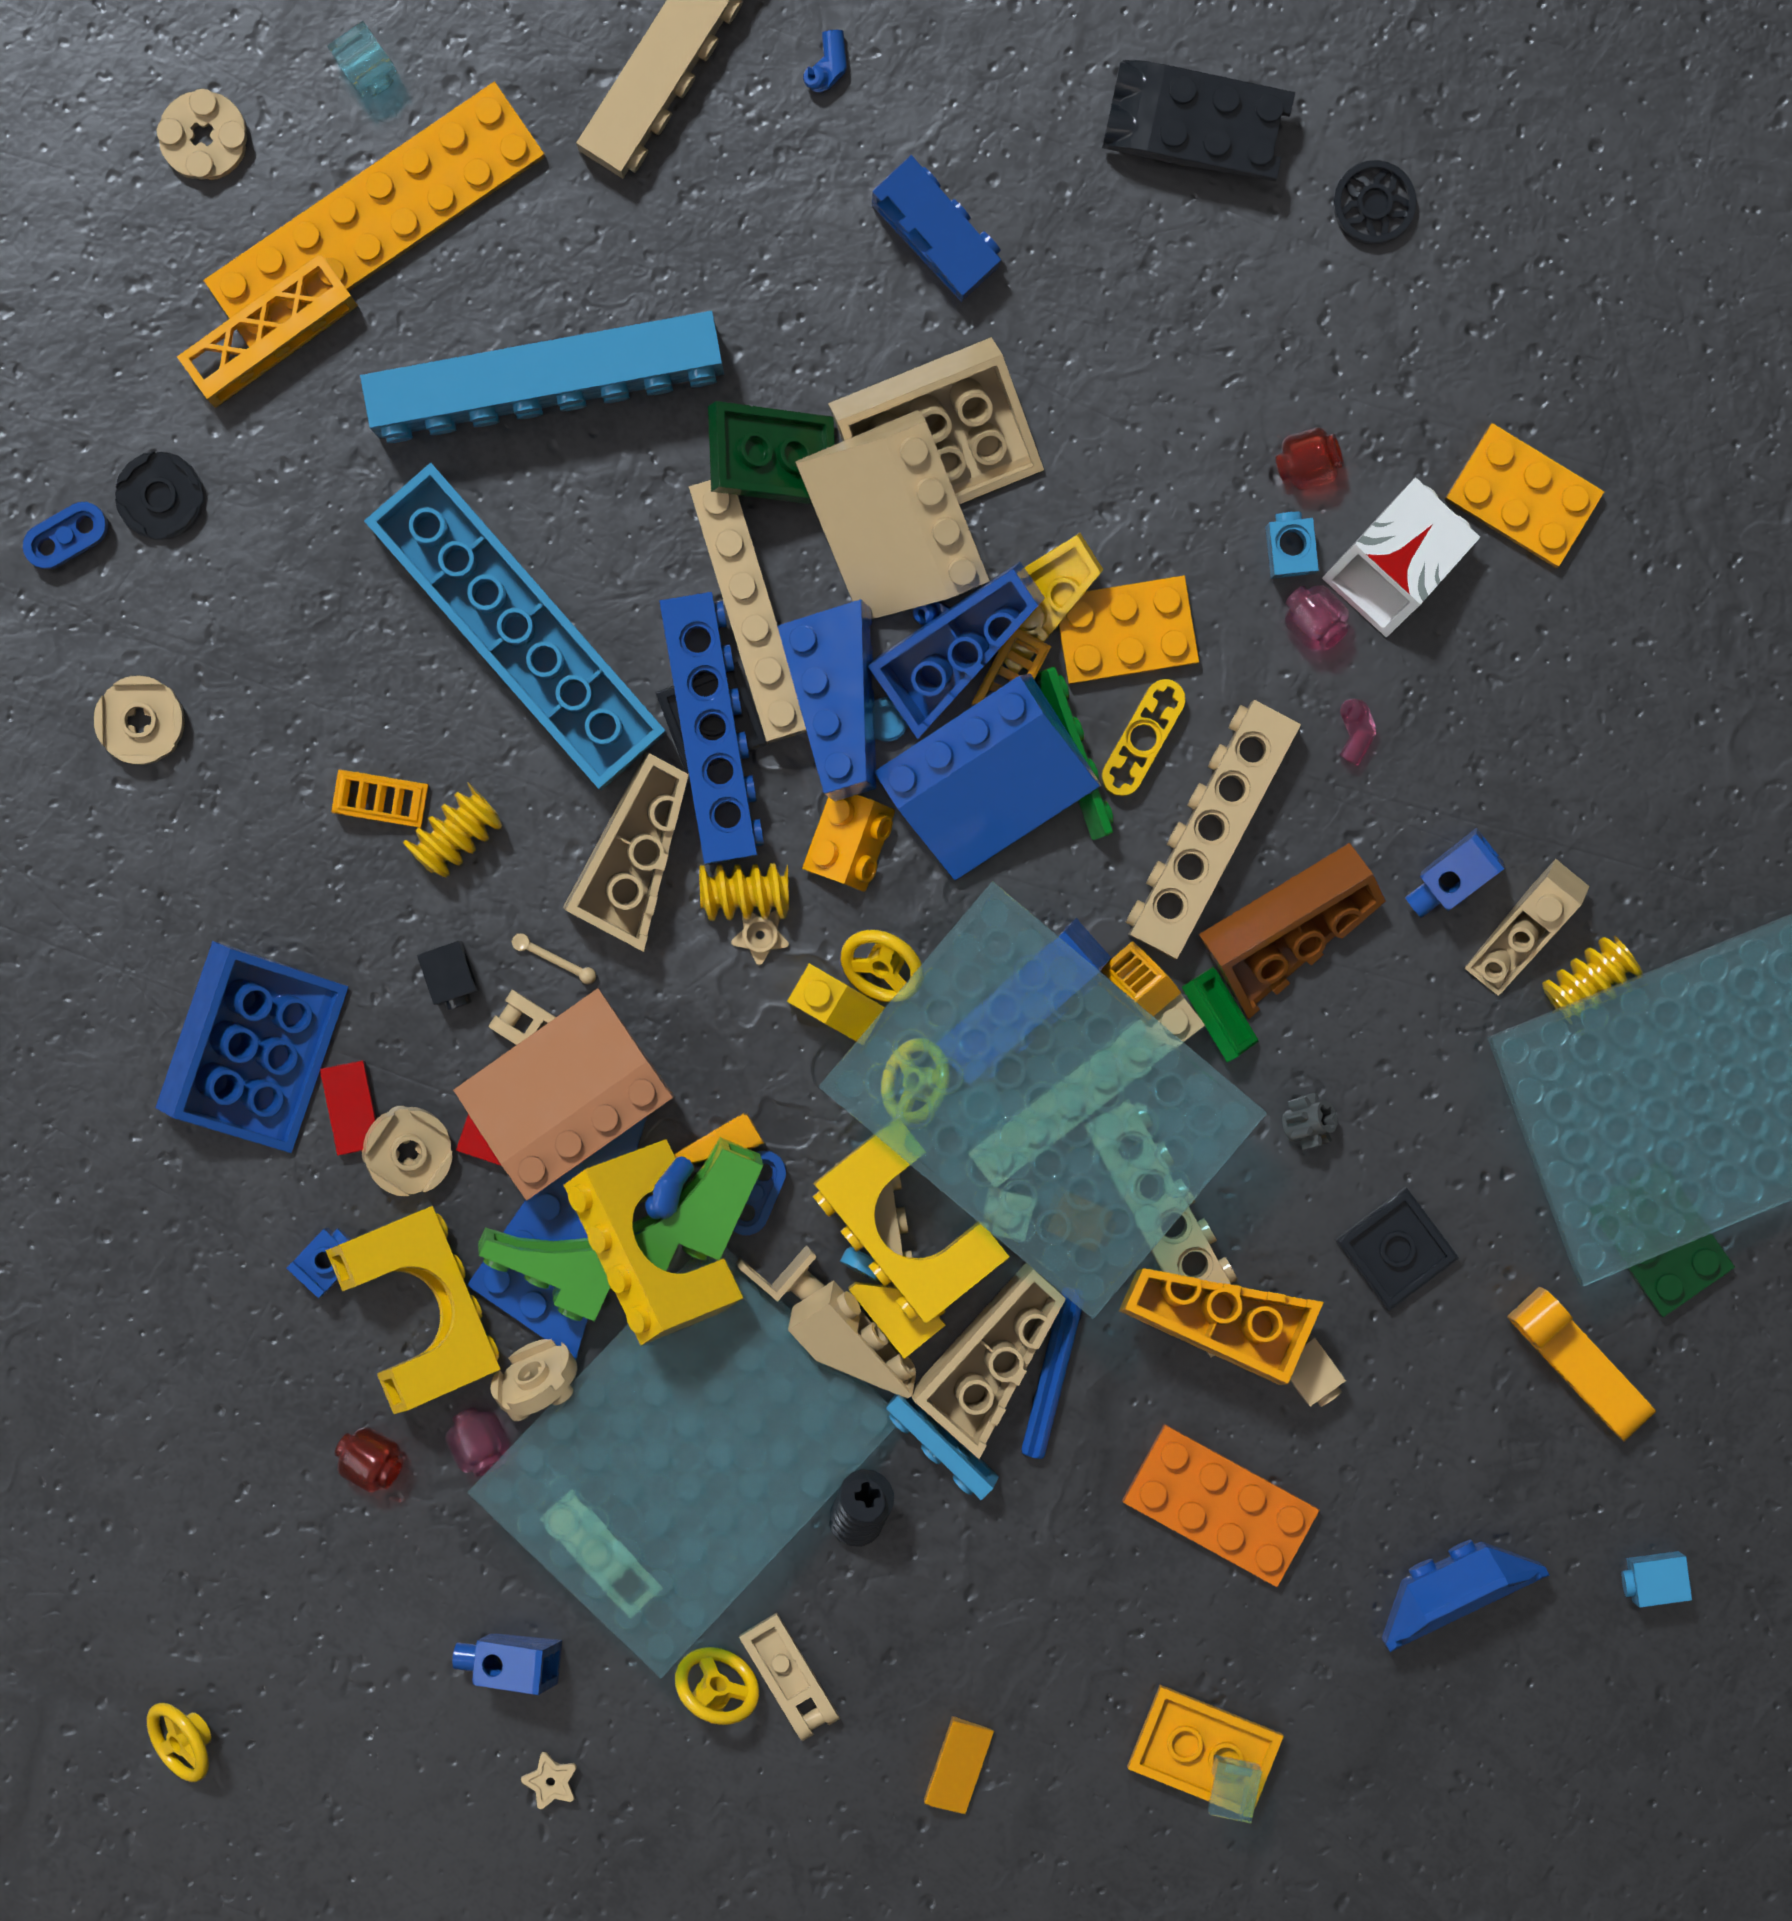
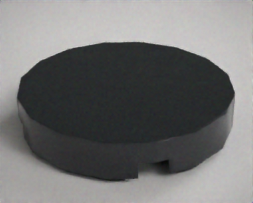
M167 452L143 453L128 462L119 474L116 483L115 502L117 511L124 523L143 537L155 540L176 538L191 529L201 515L205 499L202 481L193 466L178 455Z

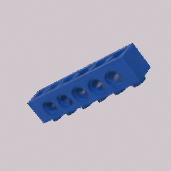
M712 592L659 600L704 864L757 856L756 846L764 845L760 819L751 820L749 803L757 802L753 775L744 777L741 759L749 758L745 732L736 733L734 715H740L742 711L738 688L729 689L726 672L735 670L730 644L722 646L719 628L727 627L723 601L714 602ZM694 629H703L711 636L709 647L700 653L690 651L685 644L686 636ZM704 672L711 673L718 679L716 692L707 697L700 696L693 690L695 677ZM709 716H718L726 724L724 735L717 740H708L701 735V723ZM718 759L726 760L733 766V776L724 784L713 783L708 777L710 764ZM733 803L740 809L741 818L737 825L731 828H724L718 825L715 820V812L720 805Z

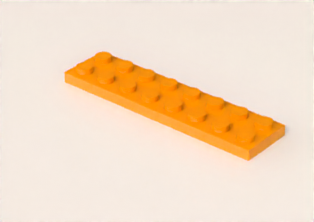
M494 81L203 281L228 317L231 318L316 256L322 254L349 292L545 158V154ZM320 269L305 280L303 295L320 297L334 286ZM297 286L288 293L295 294ZM278 299L269 307L267 321L284 323L291 318L294 301ZM301 303V309H300V310H302L303 308H305V307H306L307 305H309V304H308V303ZM258 313L256 316H254V317L251 318V319L259 320V319H260V313ZM242 325L237 329L249 347L256 342L258 327ZM266 328V329H265V335H264V336H266L268 333H270V332H271L272 330H274V329H267V328Z

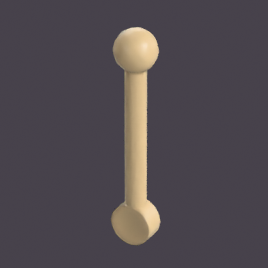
M520 933L513 937L512 945L516 950H528L579 976L583 984L589 985L596 980L594 969L590 967L581 968L531 943L529 937L525 934Z

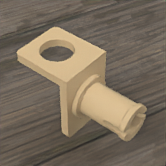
M808 1246L802 1249L772 1285L740 1257L735 1262L742 1272L777 1302L786 1292L791 1291L798 1298L804 1300L825 1286L808 1271L809 1265L816 1258L815 1253Z

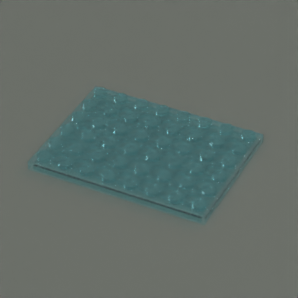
M993 881L819 1086L820 1089L1092 1319L1097 1316L1267 1114Z
M1792 914L1487 1037L1579 1285H1589L1792 1200Z
M725 1248L720 1260L725 1259L743 1296L742 1300L720 1314L644 1345H640L635 1333L627 1324L570 1384L573 1388L570 1398L560 1405L551 1404L467 1492L483 1510L660 1679L837 1491L844 1479L854 1472L896 1427L889 1417L890 1412L886 1409L888 1403L869 1384L854 1376L817 1362L788 1331L792 1310L781 1300L777 1302L742 1272L736 1264L738 1259L727 1248ZM692 1256L676 1274L688 1273L719 1260L710 1256L706 1260Z

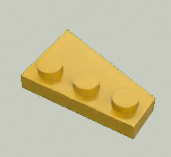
M1078 533L1024 567L1045 599L1018 629L1045 642L1102 573V566L1081 533ZM1016 643L1011 648V651L1028 660L1035 654ZM1007 658L1004 661L1008 669L1017 674L1023 668Z

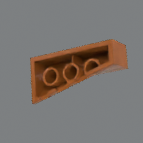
M1348 843L1200 933L1199 936L1213 963L1249 1020L1260 1010L1257 1005L1258 1002L1271 991L1278 995L1290 984L1287 977L1305 962L1313 965L1324 955L1322 952L1330 940L1335 936L1343 939L1385 903L1386 900L1374 874L1352 845Z

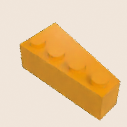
M1142 1268L1136 1271L1119 1312L1271 1382L1284 1385L1290 1381L1324 1302Z

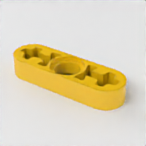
M1169 679L1156 681L1146 691L1103 767L1101 780L1104 788L1109 793L1115 796H1127L1133 793L1141 784L1185 705V693L1182 687L1175 681ZM1166 688L1174 691L1172 699L1177 704L1174 709L1167 707L1163 710L1159 719L1166 720L1167 724L1162 729L1156 721L1141 717V713L1146 709L1152 714L1158 704V700L1153 697L1154 692L1162 693ZM1140 725L1149 726L1156 735L1154 746L1146 751L1136 749L1130 739L1132 730ZM1125 747L1131 755L1137 758H1144L1146 762L1143 767H1140L1135 761L1128 774L1134 779L1131 785L1124 783L1120 788H1117L1113 785L1114 776L1109 773L1112 767L1120 769L1125 763L1127 757L1119 755L1121 748Z

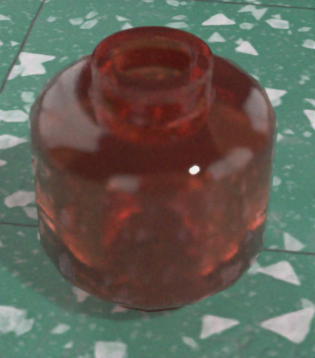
M1314 427L1288 435L1282 442V453L1275 456L1281 479H1290L1298 490H1307L1333 482L1338 476V469L1344 467L1343 456L1336 435L1334 433L1328 435L1321 427Z
M370 1427L360 1428L354 1434L346 1433L339 1441L335 1450V1456L339 1458L337 1464L338 1474L369 1493L376 1492L381 1488L388 1489L396 1481L403 1467L399 1445Z

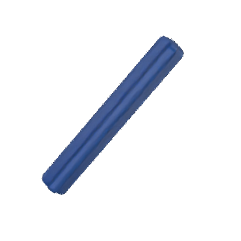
M1064 1287L1061 1291L1066 1300L1053 1322L1021 1448L1022 1454L1035 1459H1043L1046 1453L1085 1299V1292L1073 1287Z

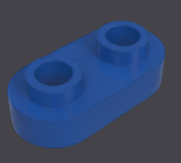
M77 502L27 532L23 540L24 555L31 564L41 569H55L99 544L105 538L108 531L107 517L99 507L92 503ZM84 518H91L93 521V529L89 533H81L79 530V523ZM46 540H53L55 543L54 552L48 556L43 555L41 544Z
M756 1151L761 1155L763 1164L771 1166L773 1175L768 1180L757 1179L746 1204L754 1207L755 1216L749 1221L742 1220L739 1217L733 1230L737 1234L752 1235L759 1232L765 1226L786 1178V1166L782 1158L772 1151Z

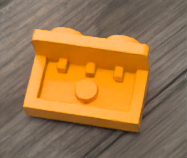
M854 795L838 801H833L828 797L802 869L865 892L869 882L876 874L877 860L884 841L891 833L895 810L860 795Z

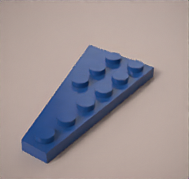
M647 1116L527 1201L525 1200L503 1233L519 1238L549 1241L588 1238L577 1212L570 1205L564 1184L587 1168L637 1150ZM482 1262L467 1286L542 1338L552 1339L556 1346H561V1342L565 1344L576 1360L588 1319L583 1317L581 1321H576L562 1315L558 1311V1307L553 1303L552 1292L554 1286L549 1285L547 1289L540 1288L524 1279L525 1274L510 1268L507 1272L498 1271Z

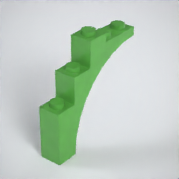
M720 1137L703 1167L682 1189L677 1211L668 1219H653L648 1215L632 1223L635 1240L645 1257L658 1268L667 1271L673 1255L680 1244L683 1245L682 1250L695 1258L706 1260L710 1256L720 1260L763 1168L761 1155ZM485 1227L478 1242L479 1256L484 1258L483 1262L486 1265L502 1272H507L510 1268L525 1274L524 1279L540 1288L547 1289L549 1285L554 1286L552 1292L553 1303L558 1307V1311L562 1315L576 1321H581L584 1317L595 1322L610 1286L604 1268L596 1252L591 1248L588 1238L558 1241L519 1238Z

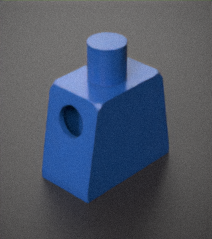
M1475 828L1421 871L1420 877L1424 883L1406 896L1405 899L1420 918L1424 917L1440 903L1449 911L1504 869V862L1480 831ZM1449 871L1456 873L1460 878V881L1451 888L1444 886L1440 881V878Z
M489 1634L477 1640L476 1645L457 1642L453 1652L452 1664L454 1669L473 1671V1685L540 1695L558 1684L562 1640ZM498 1657L501 1659L503 1666L500 1664Z

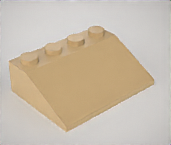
M992 337L828 403L842 441L918 410L927 422L959 504L1044 470L1003 354Z
M918 410L795 461L852 602L862 599L871 608L872 619L946 600L990 582L927 422Z

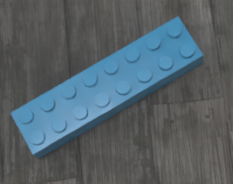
M706 311L360 375L370 429L378 438H386L387 443H397L413 439L412 432L429 430L430 435H441L456 431L455 424L473 422V427L490 426L500 422L499 416L513 413L516 414L517 419L534 418L543 415L542 408L558 405L560 406V411H572L586 407L585 400L602 397L604 403L621 402L630 399L629 392L646 389L647 395H659L673 391L672 384L687 381L690 382L691 387L708 386L717 382L716 376L724 375L713 312Z
M429 463L364 520L599 790L602 791L667 734L660 723L432 463Z

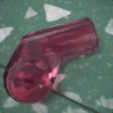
M1351 698L1344 701L1340 708V714L1350 737L1339 756L1359 766L1376 735L1377 728L1368 705L1362 700Z

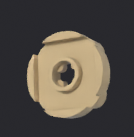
M197 89L194 92L185 93L172 101L162 114L161 121L156 130L160 150L166 161L179 174L191 179L215 180L228 175L240 164L246 150L247 128L242 114L229 99L207 89ZM199 125L202 128L208 125L214 128L210 133L213 142L208 146L202 142L195 146L191 141L195 137L193 130Z
M130 676L114 683V686L109 688L104 696H101L94 711V728L97 738L109 753L129 764L147 765L158 762L174 752L184 731L185 718L183 707L172 689L150 677ZM136 708H144V714L151 716V724L146 725L142 733H136L135 726L128 725L127 722L128 717L135 716Z
M396 1106L378 1117L370 1126L364 1139L362 1159L369 1175L385 1191L397 1196H409V1194H416L421 1191L425 1193L434 1189L447 1175L452 1163L451 1141L445 1126L432 1113L417 1107ZM410 1140L417 1142L414 1149L419 1153L414 1160L407 1157L404 1162L399 1161L400 1152L397 1150L398 1146L401 1143L407 1144Z
M552 1339L538 1340L515 1351L508 1358L512 1365L506 1369L504 1374L498 1370L493 1376L490 1387L491 1394L500 1408L513 1421H521L530 1414L538 1412L551 1404L560 1405L570 1398L573 1393V1388L570 1384L577 1372V1362L567 1346L562 1342L561 1346H556Z

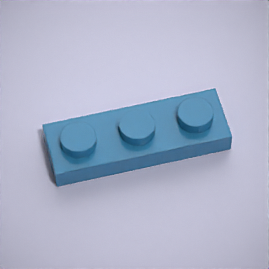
M895 1394L891 1398L886 1409L890 1412L889 1417L893 1424L906 1434L911 1432L922 1443L921 1449L930 1460L936 1464L942 1462L954 1474L953 1480L961 1490L969 1495L974 1493L982 1500L994 1488L999 1476L917 1405L912 1397L907 1399L899 1394Z

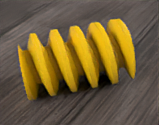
M469 782L467 784L472 794L470 797L459 792L454 794L459 806L457 809L446 804L441 806L446 817L444 821L433 816L428 818L433 829L431 833L420 828L415 830L420 841L418 845L406 839L403 841L407 849L430 873L434 872L447 878L450 875L446 860L460 866L463 863V859L458 849L473 854L476 851V847L472 837L486 842L489 836L485 825L497 830L502 827L495 809Z
M770 863L766 876H762L758 864H752L748 876H744L740 864H735L730 877L726 876L722 864L717 865L713 877H709L704 865L699 866L700 908L705 909L710 921L716 919L719 908L723 909L727 920L734 918L737 908H740L745 920H750L754 907H758L762 919H768L772 907L776 908L780 919L786 918L789 910L788 864L783 876H780L775 863Z
M1613 936L1615 943L1606 937L1598 940L1601 953L1592 948H1587L1584 951L1587 964L1577 958L1570 961L1573 975L1564 969L1558 970L1556 977L1559 986L1550 980H1545L1542 983L1544 993L1570 1025H1572L1570 1020L1572 1014L1583 1021L1588 1019L1584 1005L1588 1004L1596 1010L1602 1008L1597 996L1600 993L1611 1000L1616 998L1612 988L1614 982L1625 989L1629 988L1626 973L1631 972L1640 979L1644 976L1631 952L1616 936Z

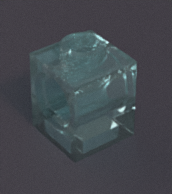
M364 21L327 45L331 55L361 97L368 93L376 96L394 82L391 77L398 72Z

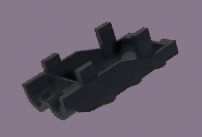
M1123 60L1119 65L1102 148L1188 167L1217 170L1237 176L1246 175L1276 182L1282 157L1274 156V148L1281 116L1290 117L1295 92L1166 64L1140 60Z

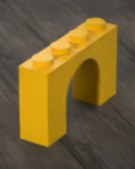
M895 1117L816 1180L813 1184L819 1191L812 1197L828 1217L836 1212L847 1225L840 1232L857 1252L864 1247L875 1260L868 1267L885 1287L892 1282L902 1296L896 1302L913 1322L916 1318L920 1317L927 1324L1010 1256L981 1221L975 1223L943 1250L928 1257H905L895 1253L886 1246L879 1236L875 1224L877 1199L883 1188L894 1177L926 1153L899 1117Z
M667 1139L587 1168L564 1184L570 1205L577 1212L588 1235L589 1244L596 1252L607 1275L609 1286L616 1293L626 1314L627 1323L635 1333L640 1345L720 1314L743 1299L725 1259L688 1273H670L651 1263L642 1253L635 1240L632 1224L635 1207L653 1195L655 1184L675 1160Z
M433 1206L325 1250L342 1291L359 1286L389 1272H405L424 1281L437 1299L440 1310V1324L437 1335L431 1345L421 1354L377 1373L393 1414L413 1409L501 1370L497 1362L499 1359L498 1348L494 1340L485 1333L480 1321L482 1318L481 1307L477 1299L468 1292L463 1280L465 1278L463 1264L459 1257L452 1253L446 1239L448 1237L446 1223L440 1214L435 1213Z

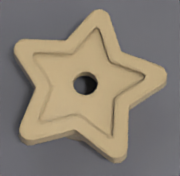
M777 910L771 912L768 919H762V917L752 913L750 920H745L742 914L743 930L731 941L733 946L750 949L758 965L764 962L770 950L786 948L789 942L778 931L780 917ZM758 931L764 932L765 936L763 939L756 937Z
M542 1752L537 1770L522 1776L521 1782L536 1791L537 1807L539 1809H544L554 1799L572 1802L575 1796L569 1781L577 1766L575 1763H557L548 1753ZM551 1777L555 1780V1783L548 1785L546 1780Z

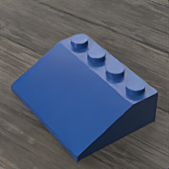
M1031 674L1019 675L874 771L897 809L954 880L961 878L1102 786Z
M212 941L155 1108L178 1120L292 1153L349 986Z

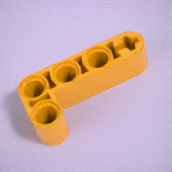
M1538 1287L1507 1316L1520 1333L1623 1442L1656 1413L1652 1405L1574 1323L1570 1313L1546 1289Z

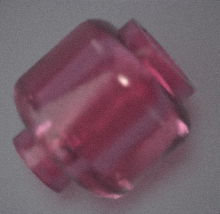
M1317 585L1310 589H1307L1306 586H1301L1286 601L1289 609L1285 614L1284 624L1310 650L1322 648L1326 651L1331 649L1344 638L1350 629V626L1347 624L1350 615L1348 608L1324 585Z
M474 1407L464 1410L452 1418L454 1426L446 1433L445 1439L460 1471L473 1472L475 1477H479L495 1471L506 1463L505 1455L510 1450V1442L495 1413H478Z

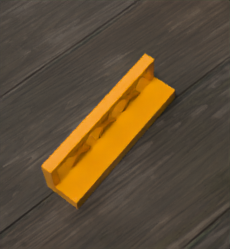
M319 254L178 355L177 358L206 399L216 408L348 314L358 304L322 254ZM320 269L334 286L320 297L303 295L305 280ZM297 286L295 294L288 293ZM278 299L294 301L292 316L284 323L267 321L269 307ZM301 303H308V304H309V305H307L305 308H303L302 310H300V309H301ZM258 313H260V319H259V320L251 319V318H253L254 316H256ZM240 326L258 327L256 342L247 349L231 347L233 333ZM266 328H267V329H274V330H272L270 333H268L266 336H264V335H265V329H266ZM222 339H224V345H223V346H221V345H215V344H217L219 341H221ZM205 351L222 353L219 369L204 379L192 361ZM230 354L238 355L229 361Z

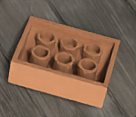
M599 988L453 1090L526 1201L675 1097Z

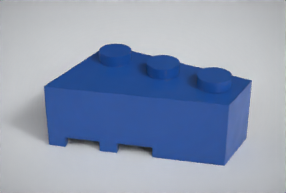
M910 155L872 191V207L962 302L1000 267L1001 259L997 254L1001 249L986 232L983 231L979 234L969 223L971 217L955 199L950 200L940 189L941 185L933 174L925 167H922Z

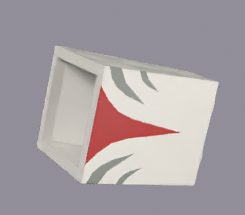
M1415 477L1322 579L1387 638L1422 604L1478 541L1480 536L1471 529L1469 523L1464 518L1456 515L1438 498L1434 490L1423 485Z

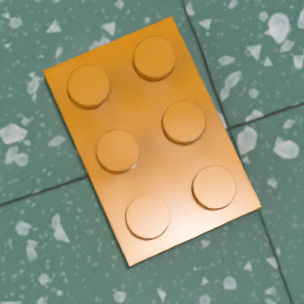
M1491 423L1444 500L1555 568H1558L1605 491Z
M1185 575L1086 591L1058 625L1068 685L1199 663Z
M1159 1685L1127 1768L1251 1818L1284 1736L1280 1732Z

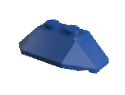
M1472 1540L1464 1541L1448 1550L1449 1557L1437 1563H1434L1433 1559H1428L1409 1569L1411 1575L1402 1579L1382 1635L1383 1643L1392 1652L1407 1643L1549 1576L1546 1567L1538 1561L1484 1542L1474 1544Z

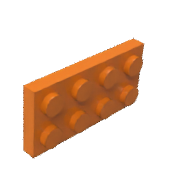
M1166 1424L1160 1430L1122 1500L1128 1506L1276 1587L1281 1582L1320 1511L1310 1503Z

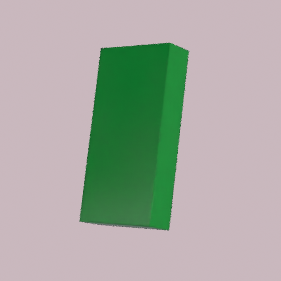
M1214 966L1182 986V989L1205 1024L1206 1029L1226 1062L1240 1056L1259 1042Z

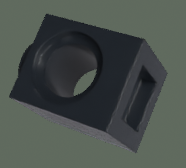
M456 941L417 955L434 1005L445 1003L448 1011L472 1002L470 994L478 992L479 988L462 941Z

